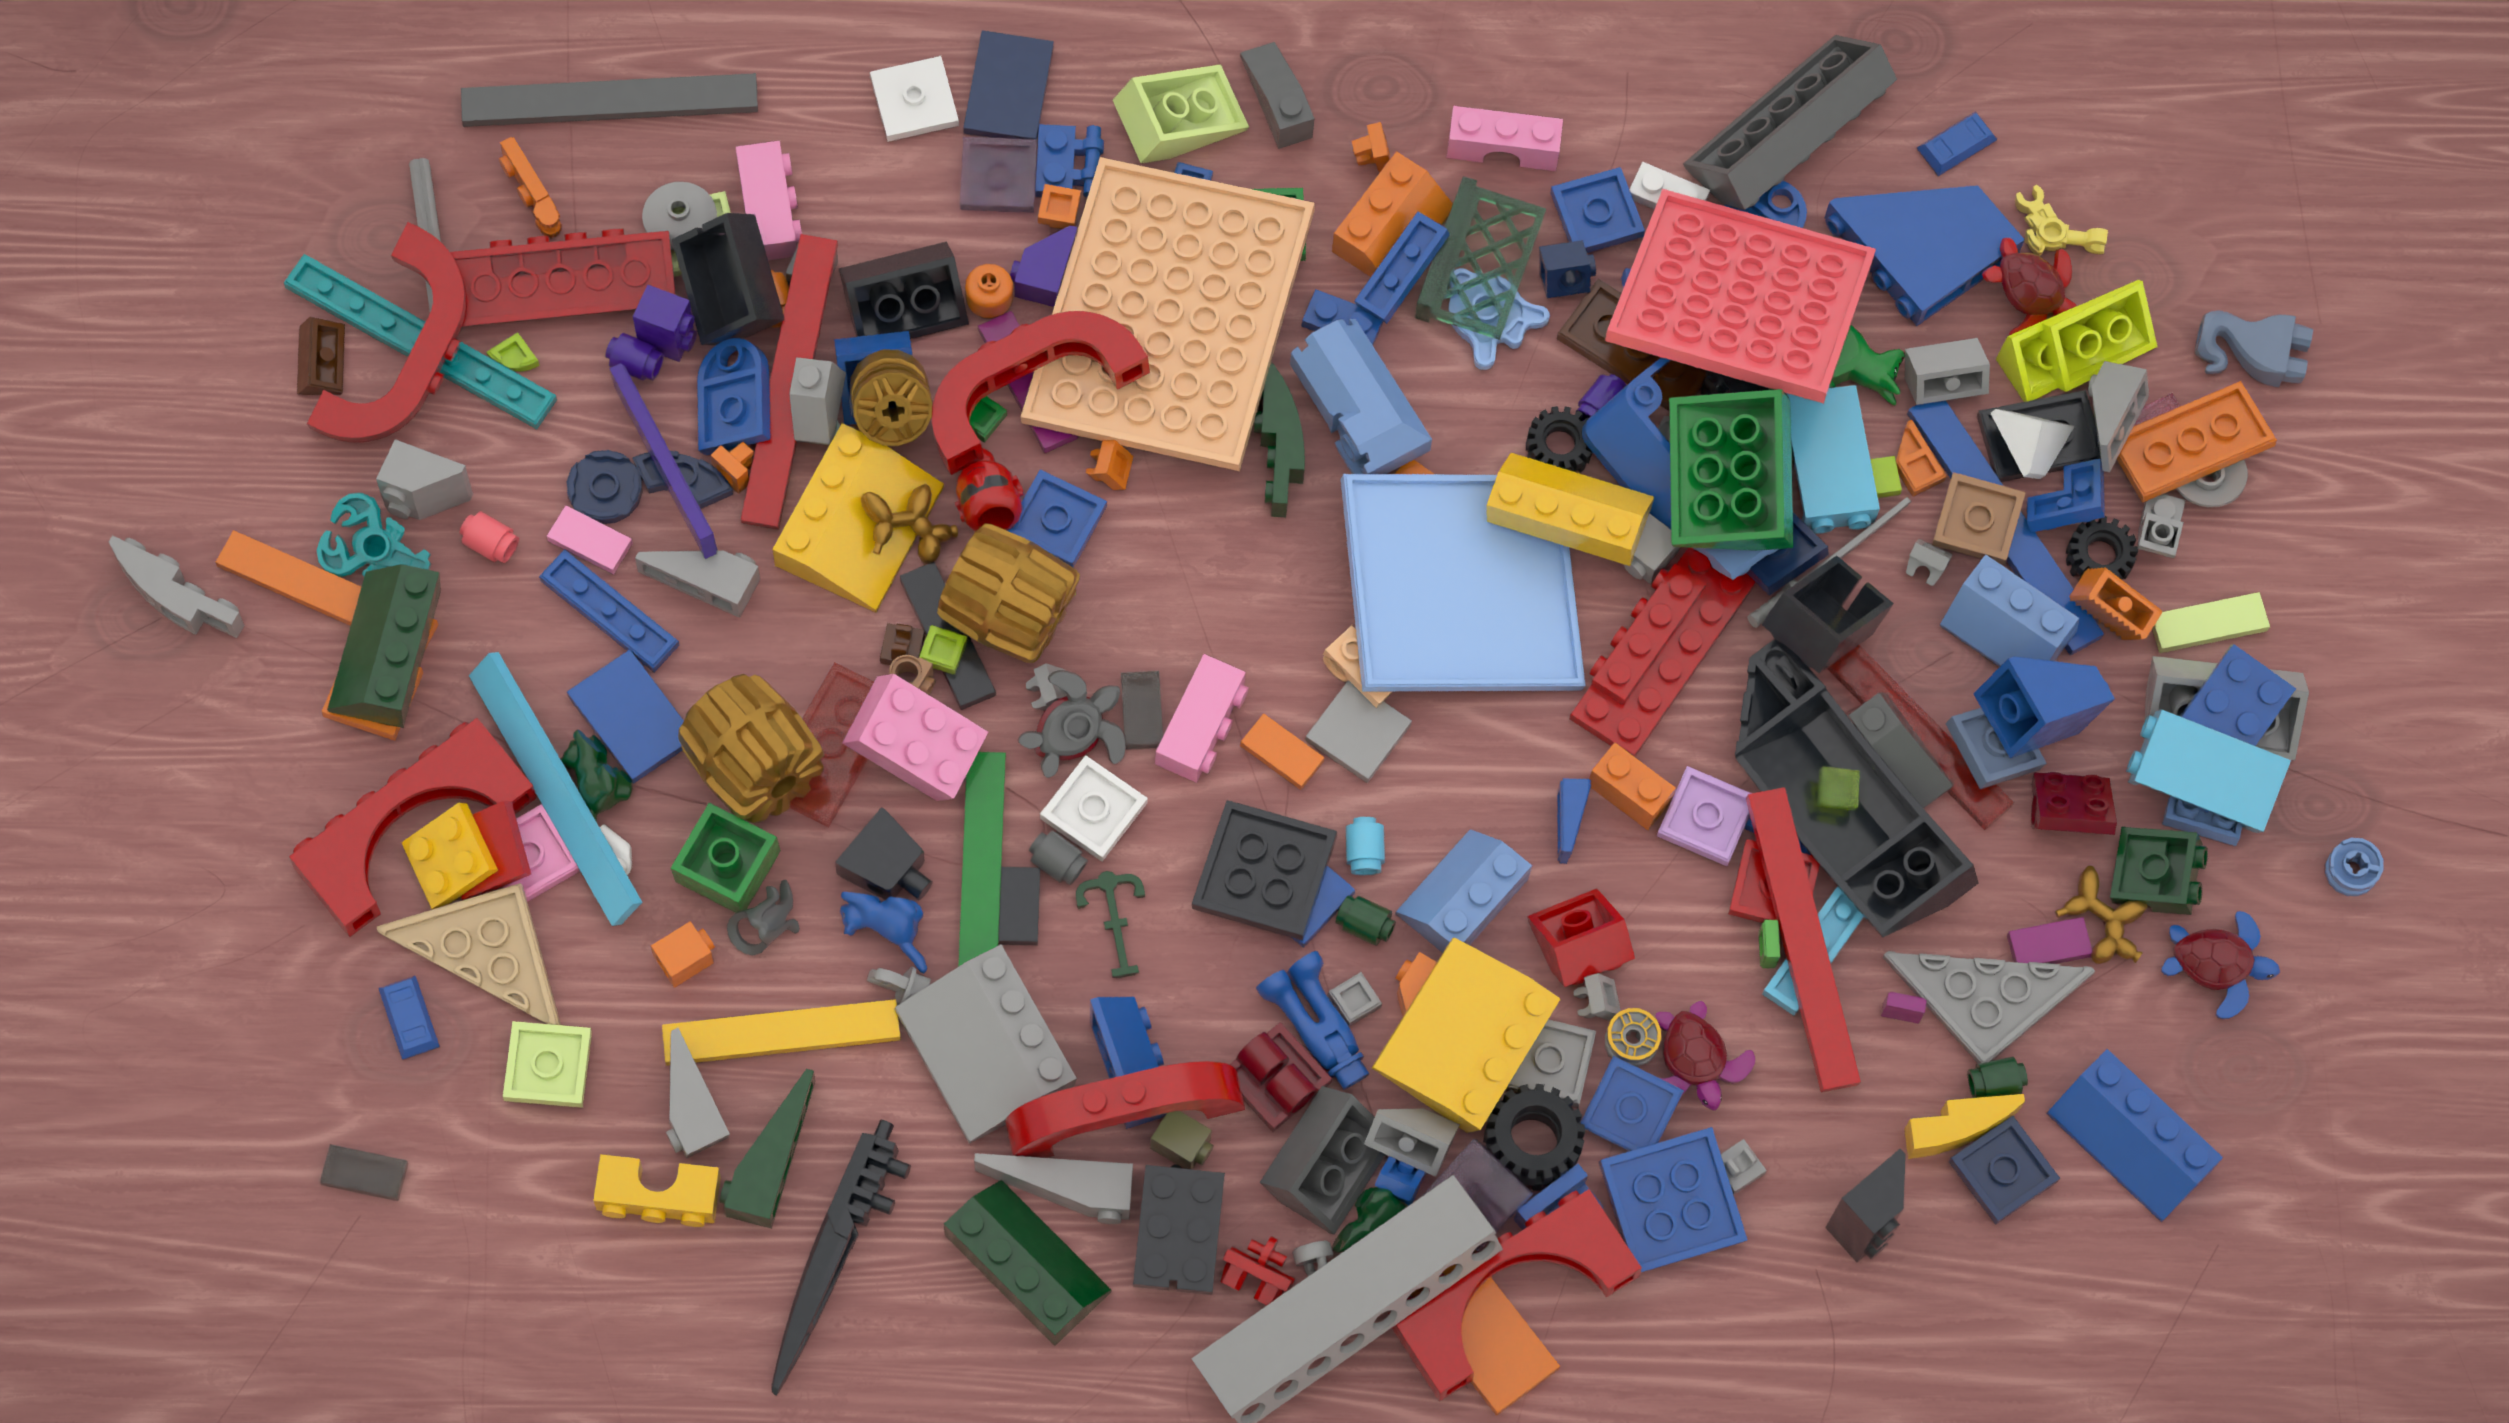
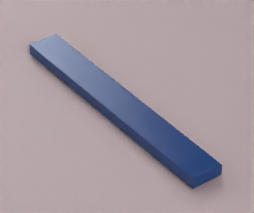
M1946 400L1915 405L1908 410L1907 415L1913 420L1925 442L1950 479L1953 472L2003 486ZM2020 511L2006 561L2015 575L2079 618L2078 630L2065 647L2071 656L2102 639L2104 633L2092 615L2087 614V610H2082L2081 605L2076 606L2075 601H2070L2069 596L2074 590L2037 534L2035 532L2031 533L2027 519Z

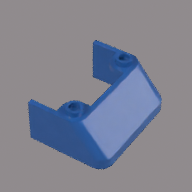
M1660 358L1626 385L1585 422L1582 428V437L1585 444L1621 487L1654 496L1649 513L1671 530L1670 443L1648 417L1658 409L1662 401L1661 389L1653 380V377L1671 361L1670 359Z

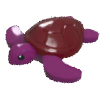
M1703 1001L1694 1003L1690 1007L1689 1012L1681 1011L1675 1017L1670 1012H1657L1655 1018L1660 1028L1667 1032L1663 1044L1664 1062L1668 1070L1673 1074L1672 1077L1660 1079L1684 1090L1683 1094L1691 1085H1696L1697 1096L1701 1103L1712 1111L1717 1110L1722 1101V1091L1716 1080L1720 1079L1731 1084L1741 1082L1755 1065L1754 1052L1746 1050L1736 1059L1727 1061V1050L1722 1037L1711 1024L1704 1020L1707 1014V1006Z

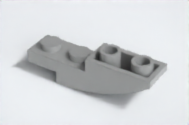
M112 535L109 544L123 572L143 598L162 615L195 635L204 622L235 638L239 636L245 625L237 606L222 598H219L218 601L208 598L201 588L192 583L185 582L179 567L180 565L173 558L161 553L157 557L146 552V548L134 539L126 538L123 541Z

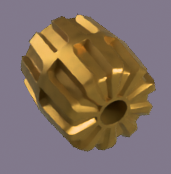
M984 524L973 534L954 565L941 593L937 614L944 621L977 642L1023 662L1034 663L1041 657L1044 649L1053 639L1057 624L1063 621L1067 613L1065 609L1077 591L1076 586L1079 583L1080 574L1076 569L1039 545L992 524Z
M740 674L715 685L692 705L678 731V739L683 752L708 788L737 817L752 823L766 820L769 814L778 816L790 808V801L795 797L803 798L811 790L809 786L811 778L821 775L824 769V765L820 760L824 756V751L799 713L766 680L758 675L748 677L745 674Z

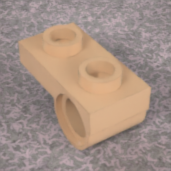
M1352 625L1325 649L1323 661L1330 672L1341 681L1347 682L1349 680L1376 708L1393 693L1362 692L1356 629Z

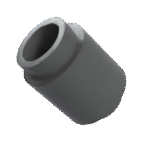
M1053 830L1048 835L1041 832L1029 848V851L1033 854L1030 862L1059 883L1064 881L1068 885H1072L1088 863V860L1081 856L1083 853L1081 850Z

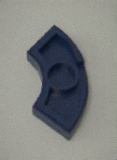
M670 451L700 509L733 495V489L728 481L711 464L702 459L699 460L691 456L679 454L678 451ZM649 452L632 457L633 463L640 472L641 479L649 494L663 490L669 491Z

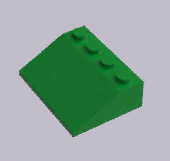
M1783 390L1669 398L1672 546L1754 551L1793 548L1790 400Z

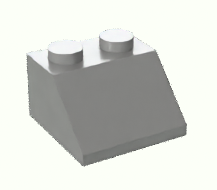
M394 440L376 478L387 511L402 519H408L410 516L422 520L468 502L473 495L465 465L398 440Z

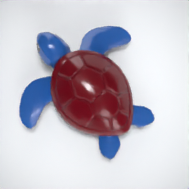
M2238 911L2235 914L2238 935L2222 929H2206L2189 935L2180 925L2170 926L2169 936L2171 941L2176 944L2173 949L2175 957L2168 958L2161 968V972L2166 976H2174L2184 971L2194 982L2202 987L2212 990L2227 989L2226 998L2216 1011V1016L2220 1019L2232 1018L2244 1009L2248 1003L2249 990L2245 980L2248 976L2256 980H2269L2280 973L2279 966L2274 960L2264 956L2253 955L2252 950L2258 946L2261 935L2251 915L2242 911Z

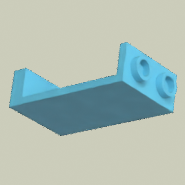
M1856 385L1829 388L1824 404L1786 393L1791 406V449L1804 513L1801 520L1815 534L1827 533L1836 527L1849 526L1850 529H1863L1870 526L1871 523L1875 522L1880 507Z
M2165 710L2156 711L2154 716L2148 715L2140 733V736L2145 738L2140 752L2136 750L2133 752L2126 772L2131 773L2128 783L2133 785L2142 784L2243 824L2242 828L2252 832H2264L2291 760Z

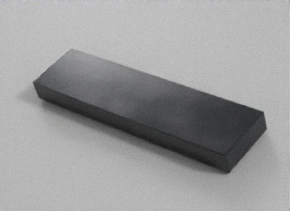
M935 562L899 576L922 629L925 630L926 637L931 625L967 636L944 621L937 614L939 599L945 583ZM967 636V643L955 675L943 671L960 710L996 696V691L971 638Z

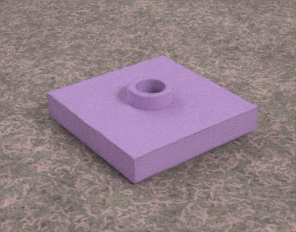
M1687 766L1659 828L1657 837L1728 866L1750 816L1746 796L1752 793Z

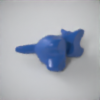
M852 892L841 893V898L849 903L844 904L840 908L842 922L845 926L844 934L853 936L859 929L870 928L899 946L901 951L914 963L921 973L924 974L927 971L923 955L913 946V941L918 933V923L923 917V911L918 903L897 897H889L881 902L874 895Z

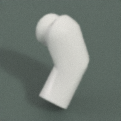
M603 824L600 829L625 873L628 875L632 869L631 845Z

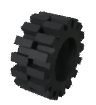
M1558 406L1552 407L1550 413L1546 409L1540 412L1539 418L1535 417L1531 427H1529L1526 440L1527 458L1573 472L1578 470L1581 473L1585 469L1586 463L1589 464L1593 453L1582 437V428L1588 418L1583 421V413L1578 410L1575 415L1570 414L1571 407L1567 406L1564 407V412H1559ZM1556 431L1565 432L1573 438L1575 446L1567 454H1557L1547 447L1546 438Z
M2107 516L2099 518L2098 522L2095 519L2086 522V524L2082 522L2074 531L2066 548L2065 554H2068L2066 564L2067 566L2072 565L2071 575L2074 577L2079 574L2080 580L2088 568L2106 567L2121 580L2123 578L2126 579L2137 559L2135 557L2138 553L2137 546H2134L2136 542L2135 535H2127L2130 528L2126 524L2122 529L2119 528L2117 525L2120 520L2113 518L2111 523H2107ZM2096 541L2109 544L2115 551V560L2107 565L2094 562L2089 557L2088 546Z

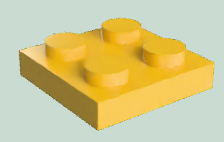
M457 803L401 842L432 909L449 905L498 871L466 803Z

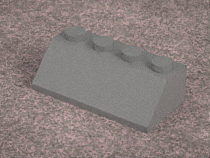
M2152 656L2146 687L2144 722L2148 715L2154 716L2155 712L2159 710H2165L2181 716L2218 663ZM2270 669L2294 686L2296 690L2259 740L2256 747L2289 760H2295L2309 690L2303 673Z

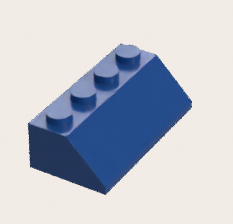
M2108 1049L2080 1075L2047 1112L2050 1118L2161 1222L2214 1170L2223 1158Z

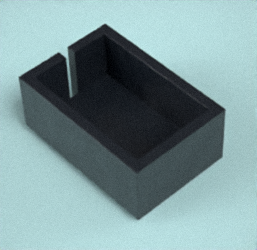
M725 213L702 224V228L696 227L672 239L692 314L695 317L694 321L701 345H717L731 338L745 339L785 320L755 214Z
M1835 556L1783 592L1762 623V626L1771 632L1778 642L1785 644L1798 655L1806 666L1813 668L1820 674L1872 636L1894 603L1867 582L1848 610H1845L1842 606L1862 579V576L1841 558Z
M1153 1165L1145 1166L1133 1287L1169 1291L1170 1280L1178 1281L1177 1292L1212 1295L1225 1173Z

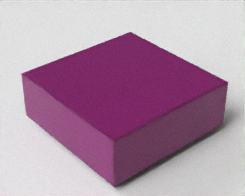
M1888 992L1882 1005L1881 1016L1919 1024L1925 1013L1927 1000L1925 998Z

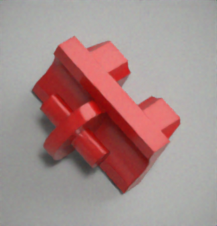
M1273 1236L1269 1238L1266 1245L1253 1239L1249 1243L1247 1250L1259 1255V1259L1233 1246L1231 1249H1227L1222 1259L1227 1263L1220 1282L1240 1291L1248 1274H1252L1262 1280L1254 1299L1266 1306L1283 1295L1284 1291L1290 1290L1296 1278L1268 1264L1271 1261L1283 1267L1287 1256L1275 1251L1278 1239Z

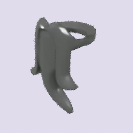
M786 879L781 881L780 896L775 887L767 886L766 900L756 907L736 912L729 919L727 924L728 936L732 944L741 952L749 955L760 954L786 930H790L795 934L799 932L798 921L795 919L786 921L787 915L793 909V894ZM779 897H780V898H781V899H780V903H778V904L776 905L775 903L778 901V899H779ZM748 918L750 924L758 929L759 938L761 939L760 944H750L741 937L738 929L741 919Z

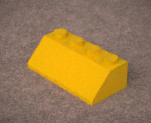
M1510 453L1497 474L1486 505L1487 522L1631 566L1654 501V496Z

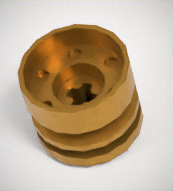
M888 349L869 354L857 364L851 376L850 395L853 415L859 430L869 440L883 446H900L914 441L926 430L932 418L930 387L923 366L910 354L900 350ZM896 401V407L889 408L888 402Z

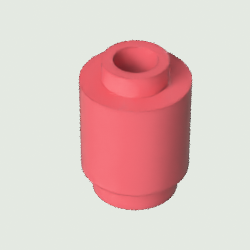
M482 511L478 512L475 516L470 514L460 528V534L463 535L462 544L493 562L498 560L506 563L514 554L519 543V537L513 534V529Z

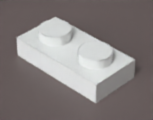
M1642 162L1629 189L1635 202L1655 209L1662 189L1707 201L1710 192L1707 188L1645 162Z

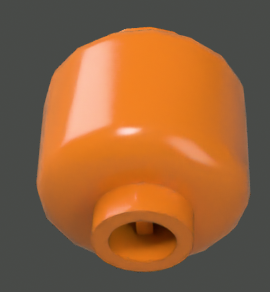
M983 264L977 266L969 273L965 282V299L968 307L974 314L982 318L992 319L1003 315L1009 310L1013 302V282L1010 274L1003 267L996 264Z

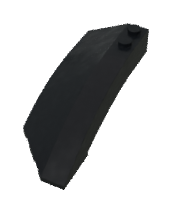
M1773 639L1749 658L1748 681L1743 697L1740 717L1741 728L1739 741L1736 743L1735 758L1760 792L1785 787L1799 841L1882 938L1950 906L1979 884L1972 862L1899 781L1830 695L1826 686L1801 661L1798 655L1785 644Z

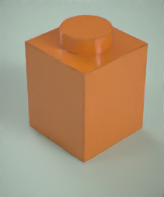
M691 921L651 945L654 959L674 988L714 964L711 950L715 946L703 928L697 931Z

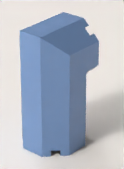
M1344 319L1336 320L1318 329L1305 339L1308 346L1302 352L1298 346L1291 352L1290 366L1328 424L1330 432L1333 433L1338 430L1340 440L1336 441L1335 445L1352 474H1388L1431 450L1432 438L1356 319H1349V325L1345 323Z

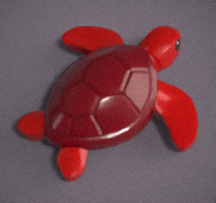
M2007 237L2002 239L2000 252L2003 258L2000 267L1991 266L1982 273V276L1989 283L2002 282L2009 302L2018 311L2027 314L2024 320L2010 331L2009 335L2046 320L2047 314L2050 312L2056 316L2077 306L2073 301L2065 297L2064 288L2070 284L2072 265L2070 256L2064 249L2056 251L2054 265L2052 266L2038 255L2018 253L2013 239Z

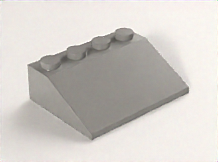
M1002 945L965 962L894 1008L969 1144L1005 1126L1007 1116L1018 1107L1042 1096L1073 1088L1077 1078Z

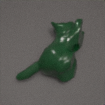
M577 729L573 733L574 740L570 741L567 750L564 751L560 760L567 769L571 768L575 771L578 791L597 822V815L599 813L607 811L618 802L627 801L630 798L633 790L632 780L624 771L608 765L607 750L595 735L588 738L582 731Z
M1371 1187L1364 1190L1355 1203L1358 1219L1348 1223L1342 1229L1332 1245V1251L1336 1253L1344 1252L1407 1208L1408 1205L1403 1199L1396 1197L1388 1189Z

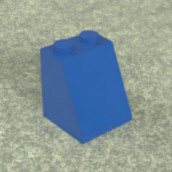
M2016 656L2008 658L1973 693L2010 759L2079 734L2115 700L2109 685L2103 679L2096 666Z

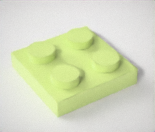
M512 1021L503 1090L504 1101L583 1108L592 1037L591 1028Z

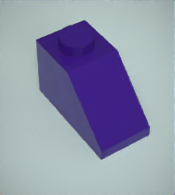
M1070 225L1024 249L1021 261H1014L1010 273L1014 283L1015 297L1052 307L1055 306L1077 234V227Z

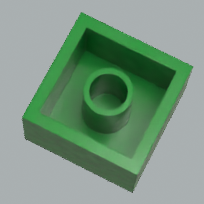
M708 803L672 864L671 871L676 883L736 913L748 908L781 850L776 836Z

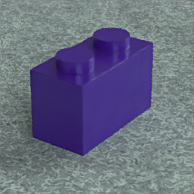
M647 285L633 314L636 338L656 345L657 350L664 353V357L680 362L684 351L690 352L693 348L697 331L694 330L693 326L695 317L691 313L690 301Z

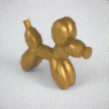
M927 484L918 486L913 490L908 499L907 511L892 513L886 501L873 492H867L861 497L865 513L877 523L873 531V540L875 541L873 553L878 555L881 553L882 546L887 544L892 537L893 528L911 526L913 531L921 537L918 544L919 558L923 563L929 564L936 561L939 557L940 543L948 541L951 537L956 538L958 536V528L956 525L949 527L947 524L932 526L930 520L924 516L928 511L932 496L930 486Z
M2087 866L2079 878V895L2071 897L2063 908L2055 911V914L2059 918L2066 914L2072 916L2090 911L2106 922V937L2101 939L2092 949L2091 959L2094 963H2106L2116 953L2121 958L2133 959V962L2136 964L2143 952L2137 951L2136 945L2132 941L2123 938L2124 925L2140 918L2147 909V904L2139 901H2128L2114 910L2097 898L2100 884L2099 875L2094 866Z

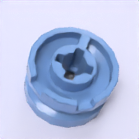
M2363 838L2343 840L2333 849L2325 863V875L2329 884L2337 892L2346 896H2359L2367 893L2374 887L2383 872V858L2379 849L2373 843ZM2356 862L2360 866V870L2356 874L2352 873L2353 869L2347 863Z

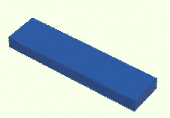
M565 549L539 576L543 584L626 651L631 650L635 657L654 673L680 646L676 638Z

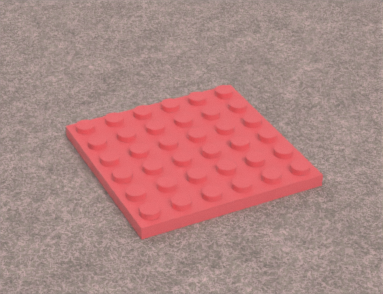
M1662 189L1607 329L1605 341L1769 389H1782L1785 393L1824 404L1876 249Z

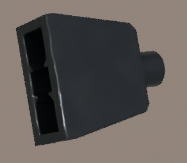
M882 807L835 861L837 875L884 900L889 897H896L902 889H905L916 899L920 900L926 895L933 884V881L918 871L925 862L924 851Z

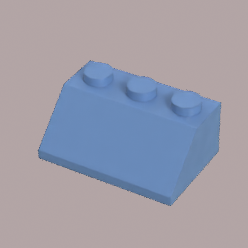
M1985 554L1963 583L1940 626L2000 667L2008 658L2013 656L2055 661L2076 634L2079 618Z
M1470 829L1399 907L1395 914L1442 953L1454 937L1471 945L1528 881L1532 865L1503 841Z

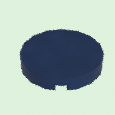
M611 450L593 451L585 455L584 459L579 463L576 462L571 468L566 481L567 495L573 509L602 524L617 523L629 517L638 507L643 493L641 474L637 467L624 454Z

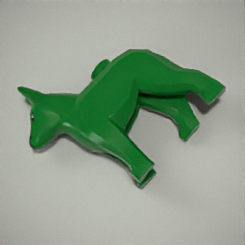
M1851 325L1829 388H1835V385L1851 380L1863 387L1877 391L1887 402L1895 406L1896 399L1894 394L1899 395L1901 393L1895 380L1899 367L1905 358V352L1900 349H1894L1884 353H1876L1869 347L1862 334Z

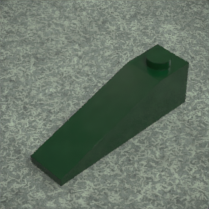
M806 1069L735 1169L732 1181L725 1180L720 1195V1203L725 1204L726 1217L772 1229L816 1082L814 1070Z

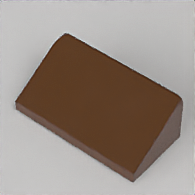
M309 317L300 325L297 394L321 395L323 390L333 395H341L343 393L345 324Z

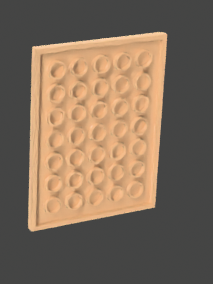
M1100 157L1052 315L1066 311H1087L1101 314L1117 321L1128 329L1142 346L1148 356L1150 373L1117 390L1105 369L1093 359L1078 355L1059 358L1034 371L1021 414L1022 424L1100 441L1116 440L1122 446L1240 471L1315 211L1314 203Z

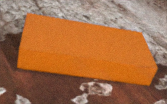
M1264 713L1240 742V746L1300 790L1303 789L1323 764L1325 758Z

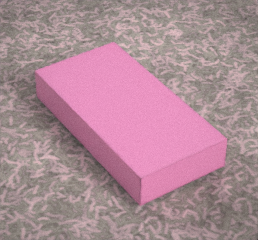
M568 506L564 507L547 535L549 542L613 575L633 544L631 538Z

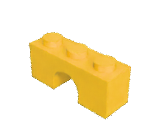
M600 1154L593 1201L596 1210L602 1211V1215L610 1218H625L626 1214L642 1215V1220L653 1223H663L665 1218L679 1219L681 1224L690 1227H703L705 1222L715 1223L721 1182L718 1167L679 1163L675 1183L667 1190L654 1192L646 1189L641 1184L643 1168L640 1159Z

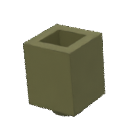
M1181 1111L1169 1112L1151 1137L1150 1149L1173 1163L1180 1165L1183 1169L1192 1170L1196 1163L1203 1165L1214 1147L1213 1144L1209 1143L1212 1130Z

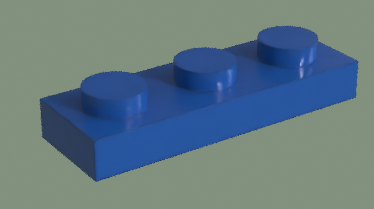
M1417 212L1355 299L1356 305L1387 324L1450 236L1448 229L1422 213Z

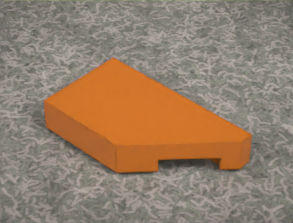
M1913 420L1908 421L1896 457L1898 474L1912 497L1944 482L1947 476Z

